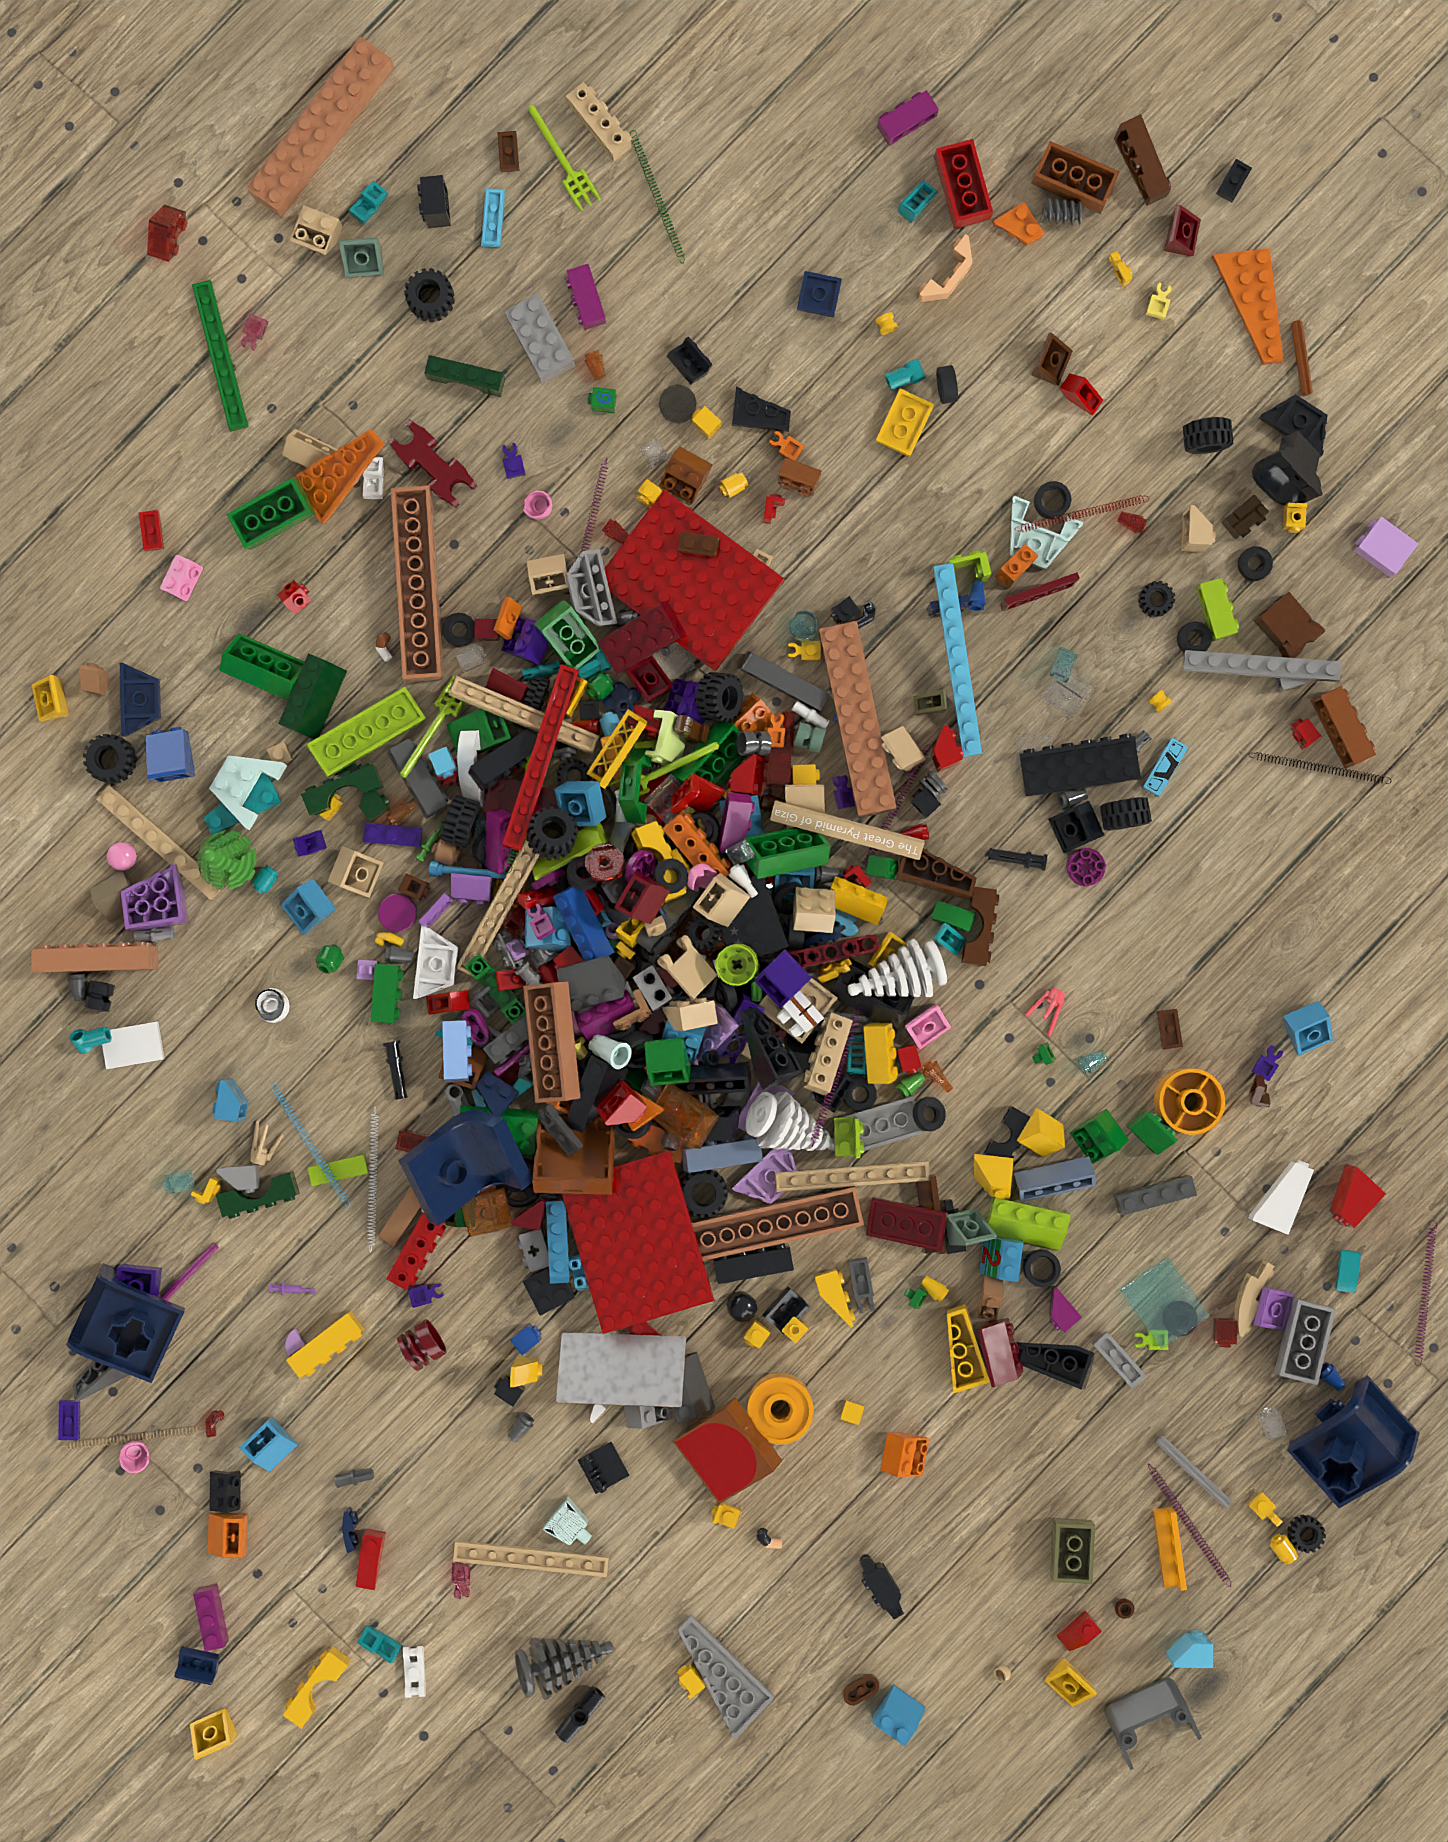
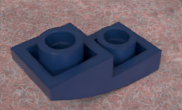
M844 925L834 926L833 933L817 932L803 943L807 948L813 944L817 947L822 942L826 944L831 940L834 943L843 936L841 932L846 927Z
M351 1507L345 1510L342 1522L343 1540L347 1553L354 1551L359 1542L357 1534L352 1532L357 1527L359 1519L357 1513L352 1511Z

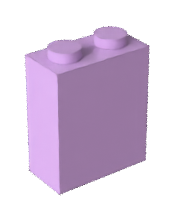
M1381 516L1369 523L1366 527L1368 532L1365 536L1362 534L1355 542L1357 546L1354 552L1391 578L1397 574L1418 543Z

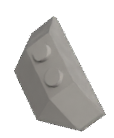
M600 549L582 551L566 573L573 609L578 615L599 627L615 625L617 620Z

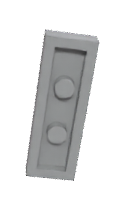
M1107 1331L1092 1343L1131 1388L1146 1377L1143 1371Z

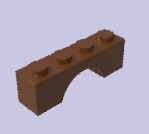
M974 887L969 906L980 915L982 929L975 940L964 944L961 963L986 966L987 963H990L991 951H988L989 943L992 944L994 939V932H991L992 924L995 925L997 918L994 908L999 903V894H997L996 889Z

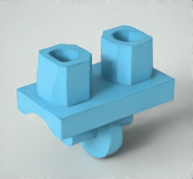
M580 1254L568 1257L575 1288H577V1291L588 1289L589 1285Z

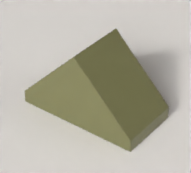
M946 690L915 695V715L944 713L947 710Z

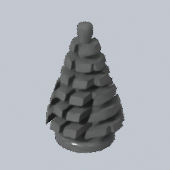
M531 1638L529 1650L532 1657V1665H530L528 1657L522 1649L515 1650L517 1674L525 1697L533 1696L535 1692L533 1677H535L543 1699L547 1700L552 1696L551 1689L557 1693L562 1689L561 1684L564 1683L567 1686L572 1682V1670L575 1678L583 1674L581 1662L585 1671L592 1669L591 1659L594 1658L595 1663L598 1664L602 1661V1655L613 1653V1644L605 1642L599 1645L598 1641H590L591 1647L589 1648L585 1640H579L578 1648L580 1651H578L575 1641L567 1639L568 1642H566L565 1646L561 1639H554L555 1644L553 1645L549 1638H542L541 1642L538 1638Z

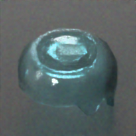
M807 610L798 611L789 623L791 636L801 642L813 639L818 631L816 616Z

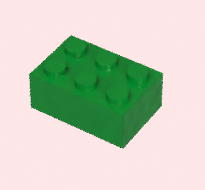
M562 600L534 623L565 666L578 669L601 650L597 640L565 600Z

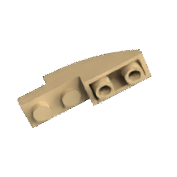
M1264 1260L1254 1276L1246 1274L1238 1292L1234 1311L1235 1333L1241 1337L1249 1333L1252 1327L1251 1322L1256 1317L1259 1305L1256 1298L1261 1296L1265 1282L1270 1280L1274 1274L1273 1268L1275 1266Z

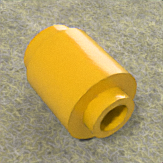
M742 472L734 473L720 481L721 486H719V490L724 497L731 498L745 490L748 482Z
M1277 1534L1272 1537L1270 1547L1280 1561L1286 1565L1293 1563L1298 1558L1297 1550L1287 1536Z

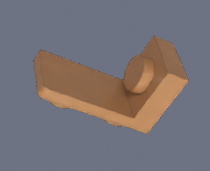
M640 989L632 992L635 997L632 1001L637 1010L613 1022L617 1031L626 1030L631 1027V1024L637 1021H644L652 1014Z

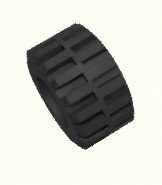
M426 268L421 269V273H418V271L414 272L415 276L408 278L409 283L406 282V290H404L405 299L411 312L425 322L427 319H429V322H434L436 318L440 321L443 315L447 317V311H452L453 309L452 304L455 302V295L446 275H442V272L439 270L435 272L433 268H429V271H426ZM434 287L440 290L438 299L432 303H423L419 300L421 292L426 288Z
M1224 417L1202 418L1191 421L1183 426L1186 452L1192 454L1213 453L1225 450L1234 444L1231 419Z
M709 672L705 674L703 679L699 681L700 684L697 686V693L695 694L698 712L706 720L732 721L738 716V712L741 711V706L743 705L744 692L742 691L743 686L740 684V679L736 675L728 673Z
M113 734L98 735L95 737L96 740L91 739L89 741L91 745L85 747L87 753H83V758H86L83 764L87 767L86 771L92 774L93 778L113 784L121 783L120 780L125 781L128 779L127 775L133 774L131 770L136 768L137 764H134V760H137V756L133 754L135 749L131 747L128 741ZM115 748L119 755L118 763L114 768L106 770L102 766V755L106 750Z
M456 795L453 798L443 823V841L464 848L467 847L478 823L481 810L480 802L460 795Z
M1146 797L1123 799L1104 803L1100 806L1103 829L1107 831L1142 826L1152 821L1149 801Z
M553 806L549 807L548 810L542 808L530 820L526 840L529 842V848H533L532 852L534 854L538 853L542 859L547 857V860L550 861L552 858L559 860L560 856L562 858L566 857L567 853H570L574 847L578 834L577 822H574L575 818L572 815H568V811H561L562 808L557 807V809H554ZM548 828L555 829L562 837L557 839L549 838L542 830Z
M710 1169L691 1172L685 1176L681 1183L688 1211L693 1216H699L700 1218L712 1217L724 1208L728 1198V1189L724 1178L717 1171ZM699 1182H709L715 1189V1197L708 1204H700L693 1198L692 1190Z

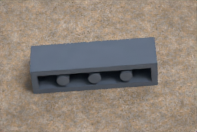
M743 1135L742 1139L738 1140L734 1138L728 1143H717V1140H713L698 1146V1143L686 1144L687 1148H681L684 1172L691 1173L763 1161L761 1146L757 1145V1137L751 1135Z
M1089 1156L1014 1173L1015 1187L1020 1202L1096 1186L1095 1172Z

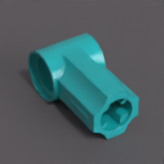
M915 359L906 363L902 368L885 374L888 387L892 391L909 383L916 384L924 380L926 375L919 359Z
M601 649L577 670H579L580 678L585 680L598 672L602 673L611 669L612 666Z
M108 1027L84 1031V1029L80 1028L70 1034L69 1040L80 1054H85L91 1051L94 1046L111 1042L112 1036Z

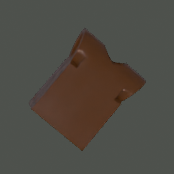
M1290 592L1281 595L1253 620L1279 648L1282 657L1296 658L1301 654L1306 643L1314 642L1325 632V629L1311 619Z

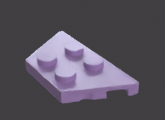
M772 1149L763 1157V1161L758 1162L732 1189L772 1204L784 1193L776 1192L774 1172L797 1171L791 1150Z

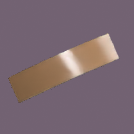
M412 1187L378 1235V1237L395 1247L421 1208Z

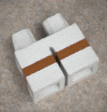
M800 990L782 1007V1010L777 1015V1019L782 1024L790 1018L795 1022V1025L788 1030L794 1038L802 1033H807L824 1019L813 1005L799 1016L811 1004Z

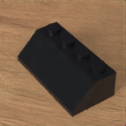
M849 957L852 963L849 966L850 971L839 974L831 993L840 1002L860 1011L879 1023H892V1028L897 1032L907 1016L914 997L910 993L906 997L899 996L896 988H894L896 996H888L885 990L883 991V996H877L873 989H871V996H865L863 992L851 996L848 992V986L859 983V978L862 975L869 979L868 972L871 969Z

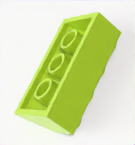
M598 823L596 826H583L584 829L577 834L572 851L567 853L566 857L562 858L560 856L559 860L552 858L551 861L547 860V857H543V859L539 857L532 869L535 880L537 881L545 875L568 865L572 859L584 856L607 844L609 838L601 823Z
M992 1197L987 1223L998 1237L1023 1240L1025 1243L1060 1250L1067 1234L1071 1215L1067 1212L1011 1199Z

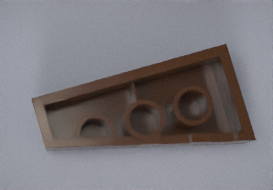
M1140 114L1121 123L1114 140L1148 206L1167 197L1171 190V183L1164 173L1162 164Z
M924 848L920 860L901 856L895 880L966 900L972 897L977 879Z

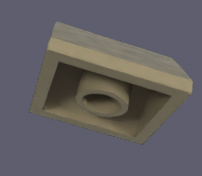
M125 871L116 873L90 889L94 905L109 922L123 915L121 891L133 885Z

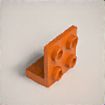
M752 693L743 701L742 709L738 712V716L732 721H728L734 724L739 731H764L765 727H770L768 714L773 713L759 697Z

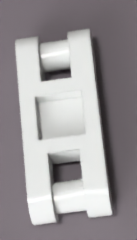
M403 1647L405 1698H412V1695L425 1697L424 1647ZM411 1656H417V1660H411ZM412 1682H419V1687H412Z

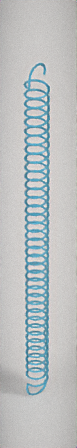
M296 1116L289 1117L297 1131H299L298 1134H301L300 1137H306L308 1134L302 1136L306 1131L300 1133L304 1128L298 1130L302 1125L296 1127L300 1122L294 1124L298 1119L292 1121Z

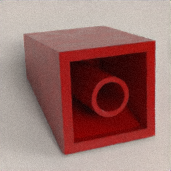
M1346 1164L1330 1212L1334 1214L1332 1218L1340 1225L1343 1224L1345 1227L1355 1228L1386 1193L1358 1167Z

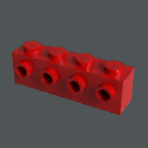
M425 1213L422 1214L386 1279L404 1290H407L410 1286L414 1287L419 1278L416 1274L419 1269L423 1271L428 1262L425 1258L428 1253L432 1254L437 1246L435 1240L438 1236L442 1237L447 1228L444 1225L445 1221L437 1226L429 1223Z

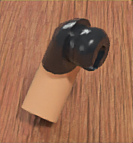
M758 1529L757 1540L765 1548L782 1549V1539L770 1538L767 1535V1529Z

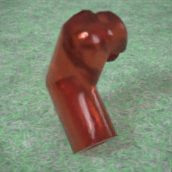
M214 1410L206 1418V1437L216 1436L215 1425L218 1421L224 1419V1412L222 1410Z

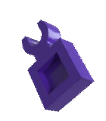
M512 443L513 450L510 452L506 450L505 445L502 446L504 454L508 457L502 459L507 479L526 475L522 456H516L517 446L515 443Z
M847 775L833 777V784L837 788V790L833 791L837 808L854 807L852 789L847 787Z
M1273 1045L1267 1048L1266 1057L1260 1055L1251 1072L1257 1075L1264 1076L1266 1081H1270L1279 1066L1275 1063V1060L1283 1055V1051L1279 1050L1277 1055L1274 1056L1272 1054Z
M436 1283L432 1288H428V1284L409 1288L408 1293L412 1307L415 1308L432 1303L431 1297H443L444 1293L437 1294L435 1291L442 1284Z

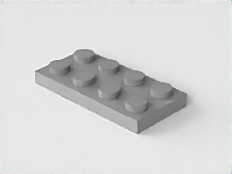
M914 1096L843 1116L857 1117L859 1121L863 1122V1134H860V1141L864 1143V1151L925 1133V1131L918 1128L913 1119V1108L916 1103Z

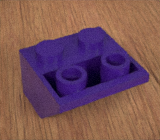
M519 616L512 638L504 640L501 651L527 662L540 665L549 643L534 625L537 622L536 620Z
M676 678L664 711L688 716L699 724H704L706 719L698 712L695 698L697 686L700 683Z
M784 950L754 981L781 1008L812 977Z

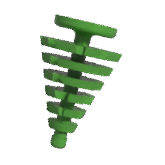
M223 830L210 835L207 840L204 839L201 843L200 851L198 852L199 871L202 870V878L208 884L210 882L213 883L212 887L222 890L224 885L228 883V890L242 886L246 879L250 881L256 871L253 869L257 864L256 848L251 851L249 846L252 841L246 835L239 838L242 834L241 832L231 830L230 833L228 832L223 835L226 831Z

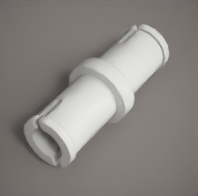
M797 700L792 708V711L805 718L807 723L811 722L818 728L825 729L830 721L818 714L814 708L810 709L799 700Z

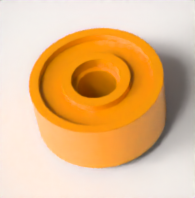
M1179 1068L1166 1074L1158 1083L1154 1093V1107L1157 1115L1166 1126L1180 1133L1196 1135L1209 1131L1220 1121L1225 1109V1095L1220 1083L1211 1074L1194 1068ZM1193 1092L1197 1097V1104L1193 1109L1188 1110L1185 1107L1184 1100L1189 1093Z
M772 1373L762 1377L752 1387L747 1400V1414L752 1419L757 1430L769 1443L788 1444L798 1440L807 1432L813 1420V1402L807 1386L799 1378L788 1373ZM783 1400L788 1403L789 1408L786 1412L778 1414L772 1411L771 1406L775 1401Z

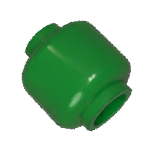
M598 672L587 680V689L585 691L591 699L595 698L601 701L613 692L614 682L607 673Z
M334 944L323 946L315 959L317 968L326 974L336 972L344 960L341 948Z

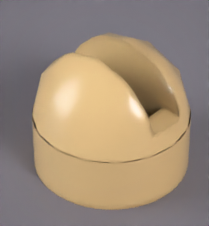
M1002 1665L994 1670V1677L999 1683H1005L1009 1680L1011 1671L1007 1666Z

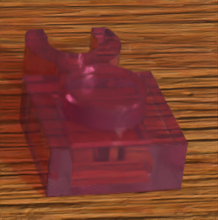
M249 314L243 328V333L247 334V336L242 338L241 346L245 348L247 342H252L250 349L254 351L257 347L256 338L262 340L269 322Z

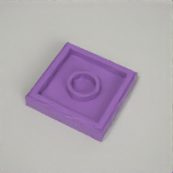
M444 893L418 922L422 926L430 927L451 905L454 898Z
M1263 1287L1254 1325L1284 1331L1294 1293Z

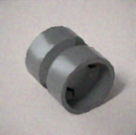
M740 731L736 741L739 755L752 756L755 754L767 756L771 750V736L769 732Z

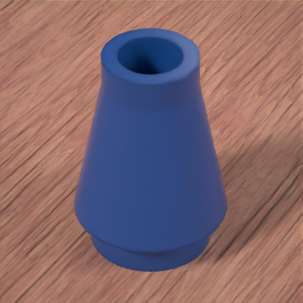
M981 581L972 582L969 594L970 602L968 604L970 610L981 611L986 605L984 583Z
M1328 1362L1323 1363L1319 1378L1337 1391L1343 1389L1346 1383L1342 1380L1334 1365Z

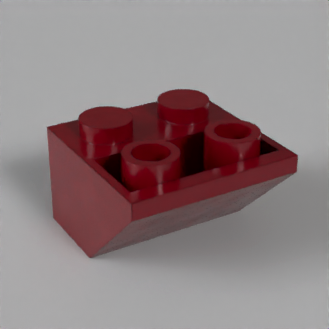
M636 870L614 908L631 918L651 924L671 890Z

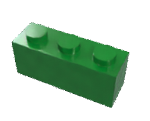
M375 964L371 1022L396 1023V1020L400 1019L398 1000L402 998V989H399L400 981H403L404 976L401 966Z

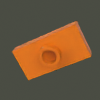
M511 597L504 598L494 627V631L506 640L512 638L514 627L522 608Z

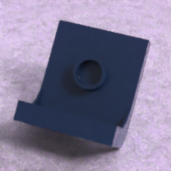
M469 1110L454 1116L398 1160L429 1223L437 1226L478 1193L490 1186L506 1184L523 1190L533 1182L530 1171L505 1119L479 1110Z
M103 1263L66 1345L70 1350L83 1357L152 1383L185 1312V1308L125 1284L115 1276L117 1268Z
M1367 1375L1355 1383L1352 1396L1343 1409L1328 1420L1292 1440L1287 1451L1338 1508H1341L1400 1474L1414 1457L1420 1433Z

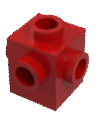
M295 580L286 584L283 590L277 594L294 615L301 609H304L311 601V598L307 595L310 591L302 583L298 585Z

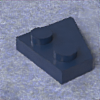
M488 1071L476 1084V1090L483 1097L486 1107L496 1116H501L519 1095V1091Z

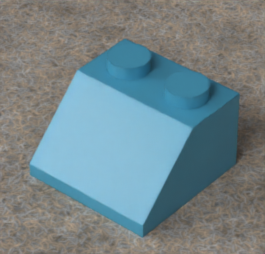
M1192 1630L1191 1633H1185L1166 1651V1656L1174 1668H1213V1643L1203 1631Z

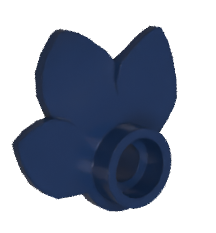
M617 681L613 685V692L604 698L602 702L608 710L616 711L619 716L623 717L627 709L632 712L634 711V705L639 701L640 692L636 687L628 690L624 683ZM623 705H627L626 709H621Z

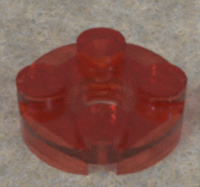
M607 843L599 844L592 848L593 851L589 855L587 854L585 867L594 881L609 882L622 876L625 860L622 852L615 848L614 845ZM604 859L610 862L607 866L600 865V863H603Z

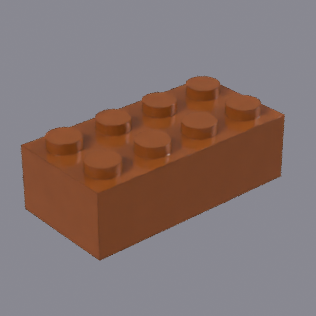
M1050 141L1031 184L1069 201L1073 200L1074 203L1081 201L1083 207L1101 214L1120 171Z
M1341 685L1311 700V703L1345 769L1375 756L1376 749L1373 742L1366 735V727L1363 723H1360L1357 717V709L1349 701L1348 691L1345 688L1343 689Z

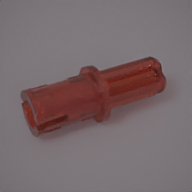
M782 712L784 715L783 728H785L784 747L782 749L792 750L794 732H796V729H794L795 712Z

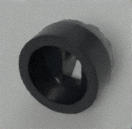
M715 1050L706 1051L702 1055V1061L707 1066L716 1065L719 1061V1055Z

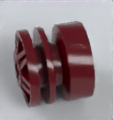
M427 1319L414 1326L416 1335L411 1330H407L405 1335L401 1334L397 1337V1342L404 1358L416 1371H420L423 1365L427 1366L430 1364L428 1355L433 1360H437L447 1353L441 1336Z

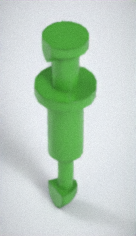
M443 821L439 823V828L436 832L432 833L426 844L421 845L423 850L415 857L419 861L424 862L423 859L428 852L431 853V849L438 840L439 833L443 828Z

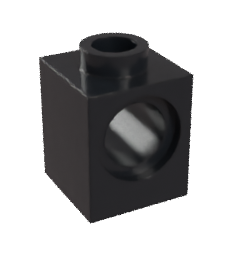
M919 788L911 796L913 800L910 803L925 819L941 805L927 788L923 791Z
M506 1375L504 1379L500 1377L494 1388L497 1390L494 1395L513 1407L526 1387L523 1385L510 1387V1377Z

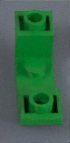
M651 747L635 748L622 762L618 801L628 823H646L647 805L639 802L642 768L651 767V758L645 755L646 750L653 751Z
M480 954L465 965L476 981H479L484 988L488 986L491 988L488 993L513 1025L526 1015V1008L512 990H497L496 971Z

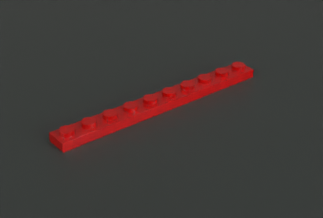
M560 665L502 846L521 851L579 673L577 669Z

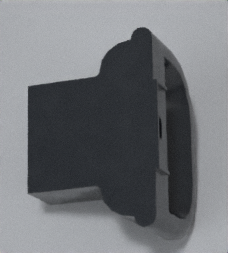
M1298 430L1282 437L1279 450L1255 463L1252 469V478L1270 499L1278 504L1285 506L1287 503H1306L1323 494L1321 481L1316 474L1320 454Z

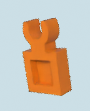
M775 431L774 435L779 438V441L774 442L770 440L769 444L772 447H780L778 452L780 455L796 461L805 445L791 436H788L785 440L780 432Z
M768 714L770 727H765L764 731L769 732L771 736V747H784L785 728L780 727L784 721L783 714H778L776 721H774V714Z

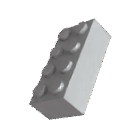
M539 294L504 311L510 326L542 384L575 367L574 359Z
M1296 1297L1292 1298L1274 1369L1275 1373L1283 1377L1318 1385L1336 1309L1320 1303Z

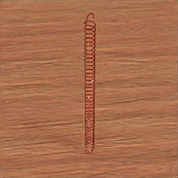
M1092 507V508H1091V509H1092V515H1094L1093 508H1095V513L1097 512L1096 507ZM1083 510L1076 511L1078 516L1080 515L1079 512L1082 511V517L1084 518ZM1066 514L1059 515L1062 516V518L1063 515H1065V521L1067 520ZM1046 519L1039 520L1041 521L1042 527H1044L1042 521L1045 520V526L1047 527ZM1029 523L1022 524V525L1025 526V531H1026V532H1027L1026 524H1028V529H1029V531H1030Z

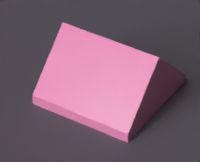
M935 1003L903 1025L920 1050L951 1028L940 1008Z

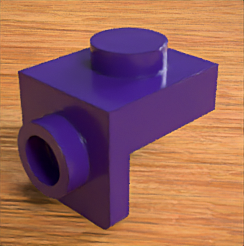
M322 830L293 838L294 848L299 857L327 849Z

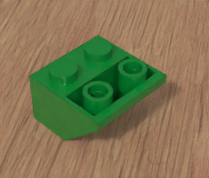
M683 1037L645 1041L646 1067L651 1086L689 1082L691 1065Z
M1107 1109L1093 1115L1070 1132L1085 1156H1089L1092 1164L1119 1151L1129 1141Z
M1142 1111L1127 1126L1156 1155H1159L1177 1141L1174 1137L1176 1133L1169 1126L1162 1125L1160 1123L1162 1119L1151 1111Z

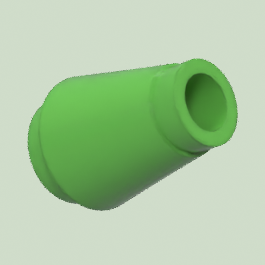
M918 1071L900 1080L896 1088L903 1097H911L923 1081H925V1077Z

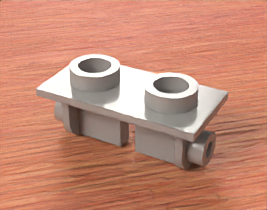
M508 931L501 933V935L500 933L497 934L494 938V946L503 957L502 963L504 967L508 968V970L521 967L524 961L523 958L513 962L505 945L514 940L512 934L508 933Z

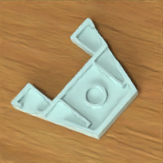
M1013 496L1010 557L1026 544L1038 555V558L1031 565L1046 570L1084 522L1067 516L1061 533L1057 534L1024 521L1023 519L1030 502Z
M228 755L209 789L246 829L250 830L258 815L242 807L261 773L279 781L287 765L282 762Z

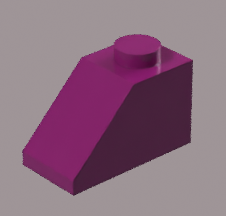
M1053 1286L1051 1288L1049 1315L1053 1320L1050 1322L1057 1331L1061 1329L1065 1333L1082 1317L1058 1288Z

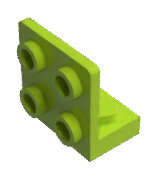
M981 550L970 552V556L962 557V555H956L948 561V563H953L954 569L976 565L974 567V574L981 582L988 581L991 576L987 553H981Z
M857 1117L834 1118L835 1157L855 1156L860 1158V1154H864V1143L860 1141V1134H863V1122L859 1121Z

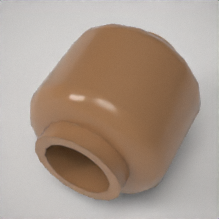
M441 838L438 843H434L431 853L434 854L435 861L451 866L454 862H458L461 848L458 845L445 842Z

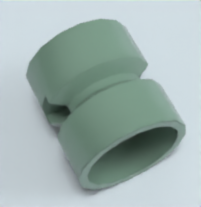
M800 722L793 746L802 749L808 747L809 751L819 753L826 730L818 727L812 729L811 725Z

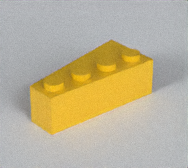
M966 1304L947 1309L953 1394L990 1383L987 1366Z

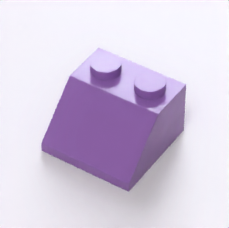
M451 873V897L456 898V902L467 903L468 900H475V904L487 905V901L492 902L494 879L484 876Z

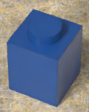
M529 1323L514 1335L510 1341L519 1353L523 1355L541 1341L540 1335L542 1333L536 1325L532 1326Z

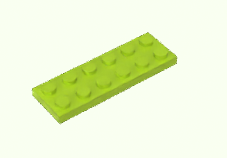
M403 687L306 744V747L326 777L329 778L426 720V717L406 687Z

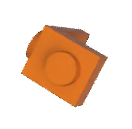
M1024 544L1000 568L994 577L1001 586L1009 589L1038 558V555L1029 546Z

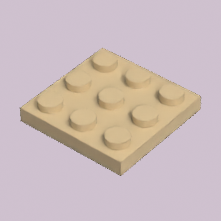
M811 978L800 989L811 1004L799 1016L812 1005L824 1016L837 1000V997ZM766 995L759 1004L765 1008L763 1014L791 1035L788 1030L795 1025V1022L790 1018L782 1024L777 1019V1015L782 1010V1007L780 1008ZM816 1025L807 1033H802L795 1039L802 1044Z

